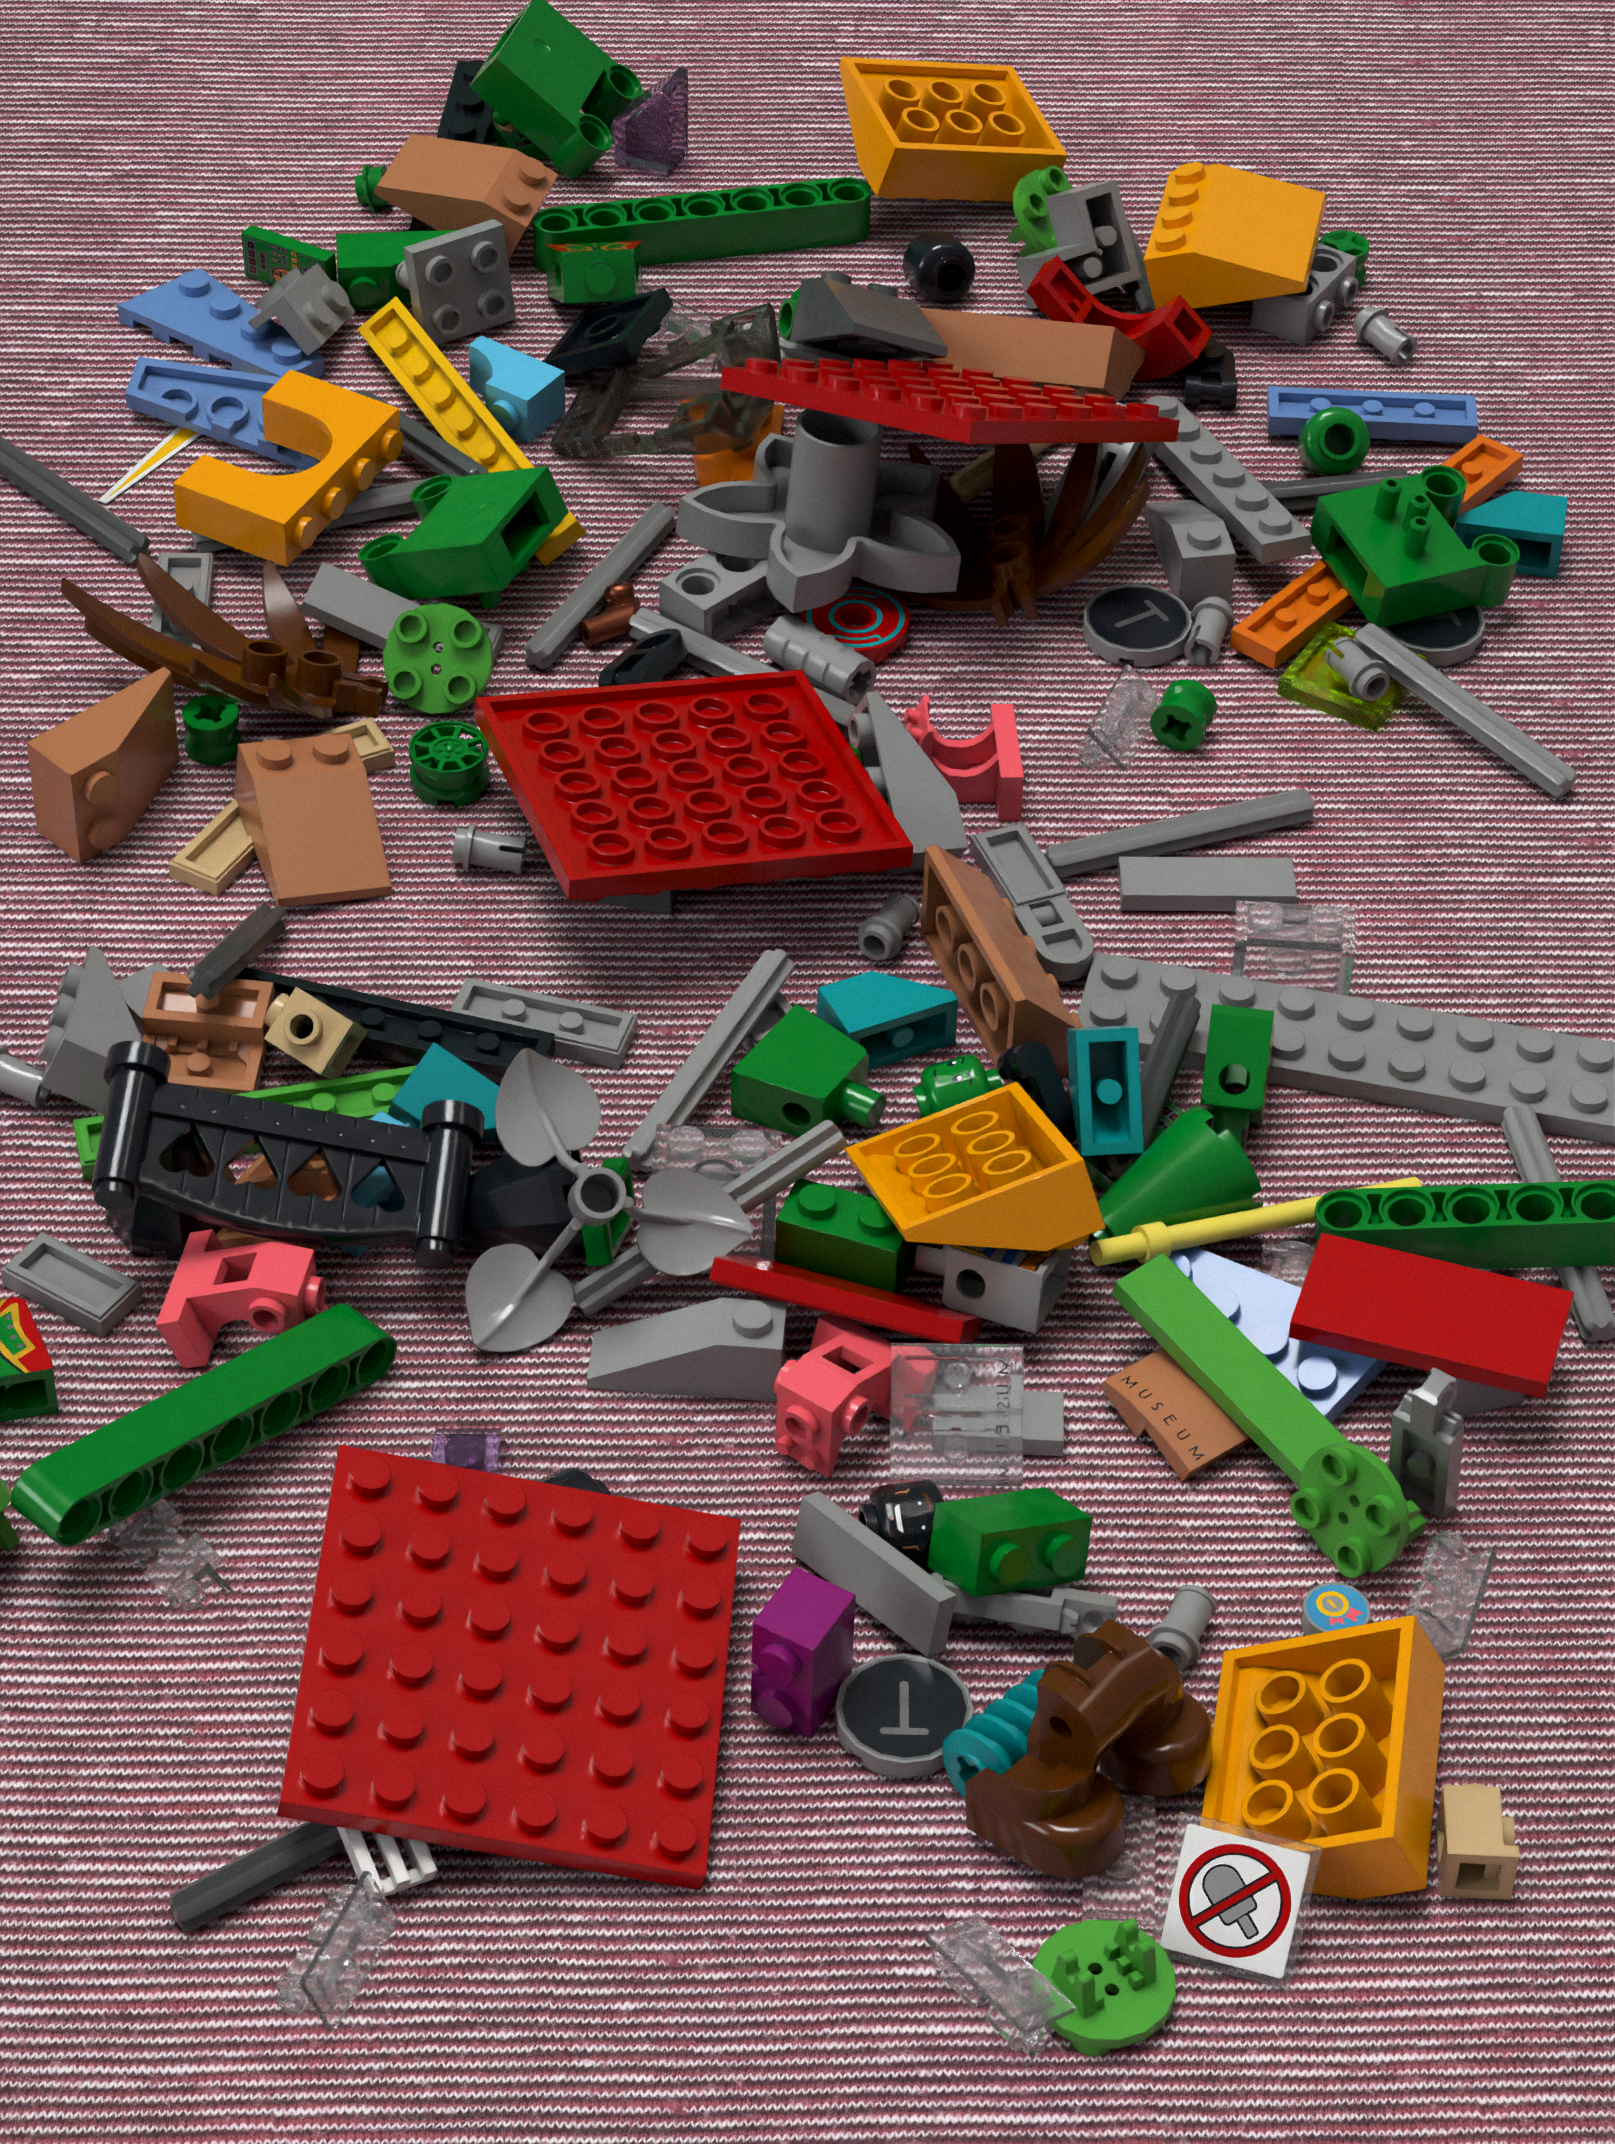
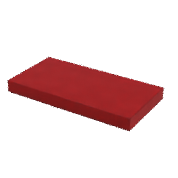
M1321 1233L1290 1321L1289 1338L1425 1371H1430L1435 1367L1454 1378L1545 1399L1572 1309L1574 1292Z
M744 1253L714 1257L709 1279L713 1280L712 1283L952 1346H958L979 1338L984 1320L981 1317L947 1308L945 1305Z

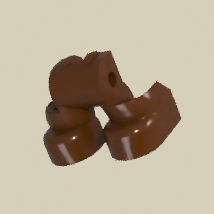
M1111 1619L1104 1622L1093 1633H1084L1077 1638L1073 1648L1074 1664L1060 1660L1051 1661L1046 1665L1042 1678L1037 1682L1038 1707L1028 1733L1027 1754L1003 1775L985 1767L965 1782L967 1829L1038 1871L1057 1878L1079 1879L1099 1874L1113 1865L1124 1850V1802L1117 1786L1106 1777L1127 1789L1144 1795L1171 1796L1187 1792L1201 1783L1211 1769L1212 1723L1205 1707L1184 1691L1183 1679L1171 1659L1164 1653L1151 1647L1133 1631ZM1099 1761H1100V1773H1099L1098 1771H1096Z

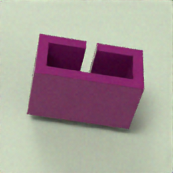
M794 1567L753 1621L752 1663L756 1664V1666L751 1671L750 1711L761 1715L773 1726L788 1728L811 1739L835 1706L840 1685L852 1672L856 1594Z

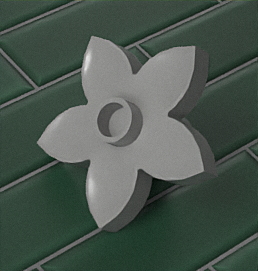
M809 408L802 411L796 418L794 439L770 433L758 445L752 481L719 482L698 488L679 499L676 534L699 547L719 554L739 558L768 559L766 569L767 586L773 596L792 613L819 608L839 599L848 591L852 577H859L878 586L898 591L918 593L956 592L961 554L954 540L940 526L932 522L936 512L940 467L910 462L879 463L884 431L883 426Z

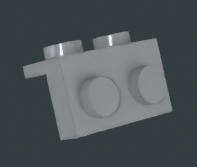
M316 263L303 274L295 267L273 285V288L255 302L260 311L248 323L253 330H256L275 315L308 356L322 346L356 311L349 304V298L345 290L337 282L331 281L319 264Z

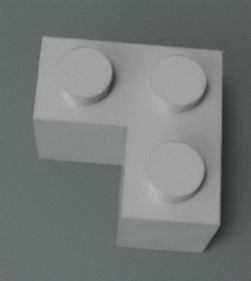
M1117 180L1089 183L1045 197L1057 247L1015 260L1028 309H1035L1037 306L1026 292L1027 288L1042 265L1056 255L1060 257L1092 295L1141 279Z

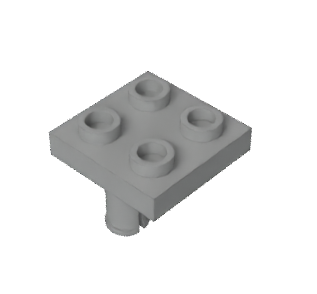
M492 219L403 247L405 260L397 266L395 272L396 281L402 288L410 291L413 316L436 345L516 320L504 226L500 222Z

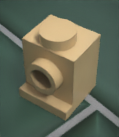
M295 987L290 997L285 993L280 994L272 1002L264 1018V1024L270 1027L264 1037L265 1040L328 1079L340 1077L368 1030L298 987ZM311 1018L314 1025L312 1033L306 1038L299 1039L297 1036L306 1019Z
M1477 1783L1466 1785L1443 1784L1435 1824L1439 1897L1511 1900L1520 1855L1519 1846H1515L1514 1818L1502 1816L1500 1787H1488Z

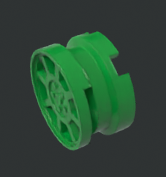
M440 721L424 726L412 736L409 742V758L412 763L410 766V785L412 791L419 799L434 806H439L440 800L453 801L454 807H459L481 798V790L489 788L490 769L487 762L489 745L481 730L464 722ZM461 733H464L472 736L473 738L464 740L459 737ZM478 744L481 745V747H482V752H481V750H480L476 745H478Z

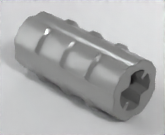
M785 614L778 617L765 634L762 648L768 659L782 666L785 671L803 670L811 685L818 687L824 692L852 705H857L866 692L872 691L877 677L874 662L857 653L854 647L845 646L838 642L833 635H826L817 630L814 624L805 623L793 615Z

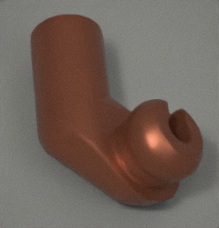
M622 581L607 586L604 595L609 605L605 607L604 613L579 622V634L586 647H592L629 633L633 627L629 624V620L641 607L640 598L635 597L634 587L630 582Z

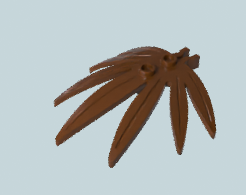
M1141 442L1119 480L1079 531L1078 529L1084 520L1095 491L1103 443H1078L1045 538L1044 497L1030 445L996 444L993 469V523L988 528V533L994 547L992 550H990L981 529L969 510L940 474L936 512L933 521L954 540L961 554V561L972 571L960 567L956 592L918 593L882 588L905 599L936 608L949 610H984L992 608L998 628L1009 625L1008 619L1015 613V607H1022L1028 621L1037 619L1038 610L1035 602L1039 596L1062 589L1090 572L1115 549L1137 520L1151 494L1147 478L1128 503L1127 501L1138 482L1147 458L1144 443ZM913 443L908 444L907 447L912 463L934 466L917 445Z
M142 552L139 554L138 574L156 604L185 636L201 646L206 652L151 629L99 601L67 579L62 578L61 593L85 616L84 632L114 653L151 673L166 667L172 673V682L233 702L319 718H330L335 714V711L355 712L359 715L378 718L381 707L385 708L387 705L389 678L356 674L359 639L325 624L322 650H318L302 613L299 612L300 609L274 563L270 560L266 561L263 566L262 601L265 622L271 640H250L186 590L147 554Z

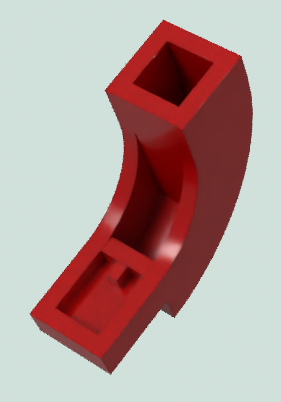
M1058 255L1042 265L1026 290L1034 300L1037 308L1046 314L1050 320L1113 326L1146 350L1144 362L1132 381L1162 378L1184 368L1198 358L1213 333L1181 294L1158 309L1144 314H1126L1105 306L1085 288Z

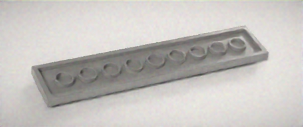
M1100 952L1094 953L1077 1014L1082 1027L1124 1025L1138 1027L1139 1058L1141 1061H1145L1169 999L1175 994L1181 993L1187 998L1196 997L1201 1003V1008L1199 1011L1200 1019L1180 1068L1204 1072L1212 1004L1274 1011V1039L1268 1083L1496 1124H1502L1504 1120L1503 1112L1509 1106L1518 1108L1521 1105L1527 1104L1535 1110L1543 1132L1615 1145V1042L1306 989L1299 986L1254 980L1241 976L1191 969L1183 966L1145 961L1126 956Z

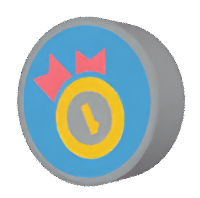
M1337 1582L1320 1584L1311 1589L1304 1598L1301 1628L1305 1635L1369 1624L1371 1615L1370 1604L1358 1589L1350 1585Z

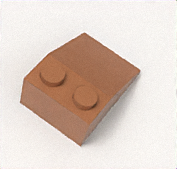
M410 134L373 193L436 230H460L495 219L504 226L509 262L533 223V217L541 209L559 174L545 167L539 160L528 157L516 149Z
M166 667L158 669L27 742L37 831L79 864L88 861L127 838L179 761L172 673Z
M350 733L322 734L314 737L284 740L268 739L262 742L238 744L234 799L238 803L239 813L248 835L252 838L255 853L277 906L291 907L391 896L392 885L366 769Z

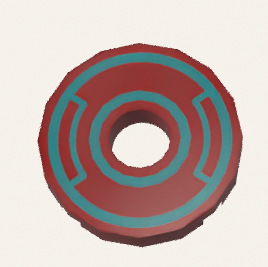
M851 583L848 591L839 599L819 608L802 611L801 614L803 622L814 624L817 630L826 635H833L835 640L845 646L854 647L857 653L870 659L874 664L889 659V652L897 647L900 652L906 646L910 632V615L906 604L893 592L870 584ZM856 623L864 626L854 627L847 624Z

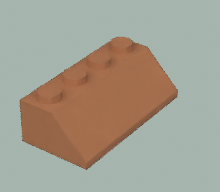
M920 308L948 346L946 358L930 360L953 363V370L959 371L960 374H962V368L983 369L994 372L993 378L1001 380V383L1003 376L1020 377L1034 380V387L1040 388L1042 391L1044 385H1056L1075 389V396L1084 399L1085 394H1100L1116 397L1117 400H1120L1145 359L1146 350L1113 326ZM913 361L920 363L919 368H922V361Z
M937 845L925 847L920 936L950 989L957 996L958 1003L994 1066L997 1067L998 1058L1005 1050L1034 1040L1043 1043L1048 1048L1060 1078L1069 1076L1067 1028H1083L1081 1021L1075 1012L1069 1013L1061 1000L1059 985L1054 975L1051 973L1046 974L1039 963L1037 950L1032 938L1029 935L1023 936L1017 926L1010 901L1006 897H1000L990 878Z

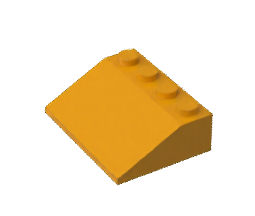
M842 57L840 60L839 69L858 166L876 197L896 199L898 197L925 198L932 201L955 199L972 202H1013V192L1018 180L1033 170H1044L1050 165H1055L1061 170L1063 169L1068 154L1013 66Z
M1192 162L1179 166L1175 171H1170L1143 259L1155 310L1180 294L1193 309L1306 292L1327 204L1325 193L1222 164L1203 166L1202 163Z
M1018 1082L1011 1083L844 1148L849 1162L876 1200H878L906 1242L1048 1251L1053 1248L1064 1250L1084 1243L1089 1238V1234L1106 1228L1084 1159Z
M1411 1615L1223 1651L1212 1734V1763L1206 1779L1200 1826L1309 1854L1310 1862L1303 1888L1304 1893L1361 1900L1426 1889L1446 1667L1416 1616Z

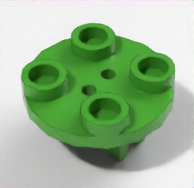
M1050 165L1044 170H1033L1018 180L1014 189L1013 210L1018 226L1009 234L1007 239L1012 244L1019 240L1025 242V247L1020 251L1022 258L1057 247L1045 197L1074 187L1068 183L1065 173L1055 165Z
M446 603L421 605L414 610H407L400 614L395 621L393 629L389 632L383 651L385 677L389 678L388 686L391 692L410 708L431 715L456 713L474 703L475 697H479L488 686L494 667L492 641L483 624L465 609ZM443 643V645H444L443 651L440 652V653H437V652H436V646H437V644ZM440 665L441 673L434 675V667Z
M1347 1441L1326 1445L1318 1449L1306 1460L1299 1479V1491L1295 1492L1290 1500L1291 1513L1296 1523L1308 1530L1320 1550L1334 1562L1340 1573L1349 1578H1356L1365 1573L1380 1571L1395 1561L1402 1554L1409 1535L1410 1527L1408 1521L1415 1518L1421 1511L1412 1500L1405 1502L1401 1486L1385 1462L1366 1447Z
M1134 1918L1124 1922L1085 1920L1061 1928L1042 1944L1032 1963L1031 1997L1041 2018L1062 2037L1071 2040L1073 2047L1078 2052L1087 2056H1101L1109 2052L1111 2048L1119 2049L1146 2040L1170 2019L1174 2010L1176 1996L1175 1969L1164 1948L1147 1933L1140 1930ZM1092 1971H1096V1972H1099L1100 1974L1094 1975V1974H1092L1091 1972H1092ZM1108 1992H1113V1993H1115L1116 1995L1110 1996V1995H1108L1107 1993H1108Z

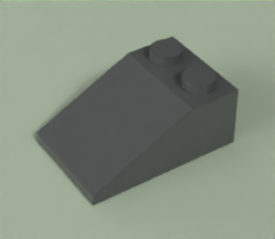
M822 271L820 278L801 280L790 342L856 359L884 362L885 365L888 364L889 359L922 361L924 359L930 360L947 357L948 346L914 301L897 297L898 289L876 283H869L867 289L851 285V276L832 271Z

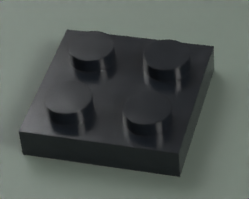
M664 287L583 310L543 362L565 371V376L572 375L574 379L585 377L602 366L613 364L615 368L626 366L640 356V348L646 340L661 329L662 325L660 322L674 304Z

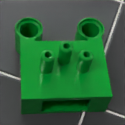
M531 0L514 17L469 86L470 89L495 109L492 115L496 124L506 127L511 123L545 152L561 173L571 178H580L612 147L613 139L608 127L612 126L641 97L643 91L641 82L632 70L616 63L545 0ZM582 109L584 114H581L579 110Z
M1432 465L1424 468L1418 475L1400 479L1386 478L1378 484L1318 497L1309 532L1311 534V542L1368 621L1379 628L1475 605L1497 607L1504 604L1508 599L1520 558V550L1511 539L1497 534L1481 535L1473 541L1471 549L1466 548L1454 532L1456 517L1460 513L1467 487L1465 477L1458 470L1444 465Z
M548 466L459 477L447 474L439 475L419 484L410 494L422 522L409 537L404 539L398 533L380 536L361 548L358 553V559L370 583L408 600L477 593L482 606L491 609L501 603L503 597L500 591H503L516 575H522L529 570V559L569 511Z

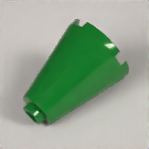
M1193 1106L1179 1114L1097 1201L1106 1228L1089 1234V1238L1086 1241L1090 1247L1093 1241L1131 1234L1132 1229L1139 1225L1160 1221L1166 1226L1263 1207V1202H1253L1252 1197L1262 1190L1260 1181L1249 1158L1228 1129L1217 1135L1205 1123L1214 1116L1206 1109ZM1137 1259L1117 1262L1116 1264L1123 1265Z

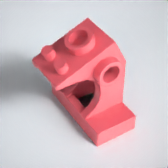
M923 695L915 710L906 709L903 717L904 722H907L905 728L956 792L958 803H995L998 821H1021L1024 775L1013 704H991L989 727L978 736L966 740L945 739L940 736L939 732L933 727V724H930L929 695Z
M213 1229L191 1232L155 1325L183 1369L206 1366L219 1330L225 1323L234 1320H248L251 1326L261 1332H278L281 1334L329 1309V1305L324 1304L326 1292L325 1278L317 1277L314 1249L304 1248L296 1243L284 1241H270L225 1249Z
M827 1313L818 1318L809 1352L804 1354L798 1361L795 1359L787 1361L775 1379L773 1391L777 1395L775 1448L780 1454L789 1455L800 1461L807 1469L816 1470L829 1478L833 1474L839 1450L846 1433L851 1436L858 1434L866 1424L871 1411L908 1431L921 1425L939 1368L845 1317ZM853 1365L862 1369L855 1374L852 1373Z

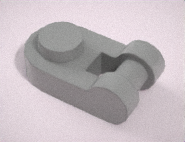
M1066 896L1048 899L1044 907L1031 909L1028 905H1022L1013 908L1016 924L1023 936L1029 935L1032 938L1037 950L1038 961L1046 974H1053L1059 982H1068L1084 977L1090 971L1094 955V942Z

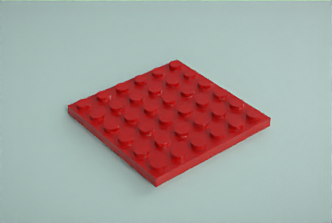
M746 358L745 367L722 368L720 389L966 444L1177 442L1180 420L1158 416L1160 407L1155 405L1130 402L1127 403L1126 409L1125 406L1116 405V397L1085 394L1084 399L1075 396V389L1056 385H1044L1042 391V389L1034 387V380L1020 377L1003 376L1001 383V380L993 378L994 372L962 368V374H960L959 371L953 370V363L924 359L922 360V368H919L920 363L889 359L888 367L885 368L884 362L854 359L853 368H850V362L825 358L818 359V367H814L815 362L802 359L783 358L782 367H778L779 362L774 360Z
M803 670L475 697L474 718L568 901L594 902L611 896L631 894L653 896L662 891L691 888L712 890L721 885L741 883L770 884L776 880L801 877L824 879L833 874L862 871L882 873L892 868L911 867L914 846Z
M339 1445L276 1816L701 1890L707 1871L741 1519Z

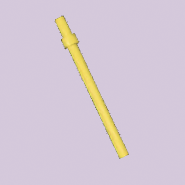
M1409 1177L1355 1189L1422 1187V1183L1417 1177ZM1323 1195L1166 1226L1160 1221L1135 1226L1131 1234L1093 1241L1090 1245V1256L1096 1266L1137 1259V1261L1144 1264L1161 1253H1164L1169 1258L1171 1252L1313 1223L1315 1222L1314 1211L1316 1203Z

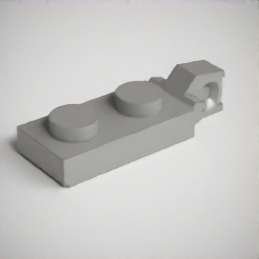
M1433 1367L1423 1385L1418 1390L1409 1389L1407 1394L1404 1395L1402 1403L1392 1414L1388 1468L1400 1484L1403 1496L1407 1501L1412 1500L1419 1508L1444 1520L1457 1505L1464 1437L1462 1423L1464 1420L1461 1415L1451 1411L1458 1395L1457 1379Z
M933 1570L931 1574L932 1577L957 1595L952 1616L954 1620L973 1621L980 1617L1008 1622L1010 1627L1027 1633H1040L1047 1629L1060 1630L1062 1634L1070 1633L1076 1641L1081 1634L1093 1633L1108 1619L1115 1622L1117 1619L1118 1596L1070 1588L1071 1582L974 1598Z

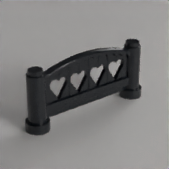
M122 1041L109 1048L104 1069V1079L110 1087L91 1185L95 1193L94 1200L101 1207L116 1211L127 1210L133 1206L136 1198L145 1196L199 1220L240 1233L272 1240L308 1245L353 1247L403 1243L412 1245V1249L415 1251V1260L419 1264L435 1269L449 1267L452 1265L454 1257L459 1254L472 1154L482 1144L485 1124L484 1114L477 1107L457 1100L432 1102L424 1107L420 1129L170 1083L168 1079L171 1058L160 1047L142 1041ZM191 1131L195 1132L213 1168V1172L207 1177L193 1176L187 1169L176 1173L169 1172L161 1166L159 1159ZM256 1143L277 1180V1184L270 1189L258 1188L251 1181L244 1184H234L226 1179L223 1171L251 1144ZM315 1155H321L341 1195L332 1201L323 1200L315 1193L299 1196L290 1191L287 1182ZM379 1166L384 1167L404 1207L398 1212H387L378 1204L369 1208L360 1207L353 1202L351 1193Z

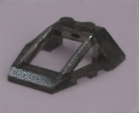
M767 303L725 316L711 323L709 328L712 334L689 344L685 336L667 344L670 354L641 367L636 359L626 366L616 368L581 385L550 442L551 448L556 455L573 459L628 455H711L731 449L733 452L747 449L759 438V433L768 414L772 411L775 401L720 389L721 379H654L714 353L718 356L723 367H745L746 358L774 360L779 362L778 367H782L776 316L772 305ZM628 400H693L680 404L668 429L656 430L653 434H637V432L610 434Z

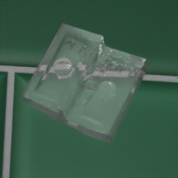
M891 1343L889 1484L930 1480L937 1486H1022L1023 1344Z

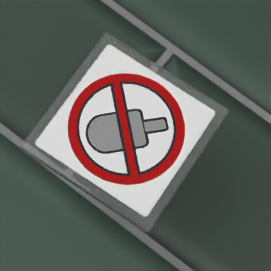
M1181 1811L1152 1939L1164 1948L1169 1959L1290 1990L1323 1847Z

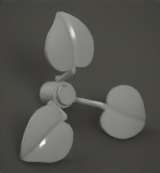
M524 1048L517 1054L501 1081L495 1104L497 1136L508 1155L522 1166L538 1167L556 1156L561 1166L576 1175L578 1180L573 1184L568 1194V1207L573 1215V1219L540 1261L529 1248L523 1245L503 1244L490 1248L473 1264L466 1280L465 1303L472 1343L479 1350L487 1352L506 1353L532 1347L552 1336L564 1324L572 1308L574 1290L572 1284L565 1276L549 1268L583 1225L592 1227L604 1225L612 1220L620 1210L633 1219L642 1220L636 1234L639 1252L654 1269L675 1277L696 1275L711 1268L714 1257L727 1255L734 1248L749 1239L753 1233V1227L738 1203L720 1186L698 1173L683 1169H669L653 1174L643 1186V1208H639L634 1205L631 1197L626 1196L625 1184L616 1172L604 1167L589 1169L586 1163H579L571 1158L567 1151H578L585 1148L597 1134L602 1117L598 1096L585 1078L574 1070L551 1061L530 1048Z

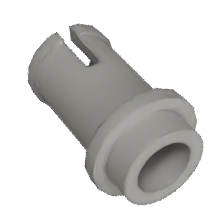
M1368 306L1364 308L1353 322V330L1356 332L1357 340L1362 344H1372L1397 366L1400 363H1406L1417 349V339L1389 320V313L1382 307L1374 308L1373 306Z
M1208 597L1197 603L1193 608L1191 619L1194 625L1189 639L1184 646L1186 657L1191 662L1201 666H1207L1208 660L1212 664L1217 661L1224 636L1231 631L1235 622L1232 608L1226 600L1219 597Z
M1347 636L1340 637L1332 643L1344 654L1343 659L1330 648H1327L1324 656L1325 663L1348 683L1349 692L1353 697L1359 700L1375 701L1387 692L1390 686L1388 668L1382 661L1372 660L1352 638Z
M470 824L468 829L458 827L454 839L452 862L463 863V869L469 870L471 865L522 874L524 861L522 860L526 856L527 837L521 836L519 838L477 831V825Z
M900 892L891 894L876 916L869 917L863 921L858 930V944L861 951L867 957L880 961L890 959L899 953L903 946L904 935L921 917L920 905L911 895L904 893L901 900L897 903L900 899Z
M0 1045V1092L28 1102L36 1108L42 1107L52 1093L51 1090L40 1086L45 1069L10 1056L8 1049Z
M1196 1585L1181 1586L1173 1598V1603L1163 1623L1154 1626L1148 1636V1644L1171 1659L1178 1671H1182L1196 1663L1201 1653L1199 1640L1211 1616L1214 1615L1217 1609L1213 1595Z

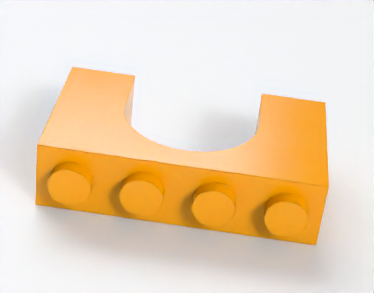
M292 369L262 396L264 440L311 456L321 461L320 463L294 474L264 475L203 454L173 483L176 523L178 527L285 567L303 550L309 549L316 537L333 520H337L342 515L345 507L361 491L368 489L373 479L389 462H394L398 458L404 441L403 434L400 432L399 408Z

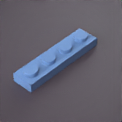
M1268 386L1266 401L1268 434L1298 437L1304 423L1313 415L1323 409L1341 407L1350 409L1362 418L1368 427L1369 435L1372 439H1386L1393 442L1405 440L1437 441L1443 444H1455L1458 442L1469 443L1477 437L1478 418L1476 397L1474 395Z

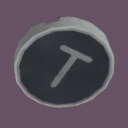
M1124 584L1106 588L1090 599L1083 613V638L1089 648L1105 660L1120 664V658L1134 660V666L1151 667L1165 664L1184 652V646L1189 639L1192 627L1191 612L1181 599L1166 590L1149 585Z
M1475 605L1382 627L1381 629L1433 667L1453 665L1470 658L1475 653V647L1482 643L1486 622L1482 609Z
M902 1653L876 1657L856 1667L839 1688L835 1703L834 1723L839 1743L848 1754L850 1748L856 1756L862 1758V1766L877 1774L904 1779L931 1775L945 1768L942 1756L943 1742L954 1730L963 1729L967 1721L973 1717L974 1709L967 1686L953 1670L931 1658Z

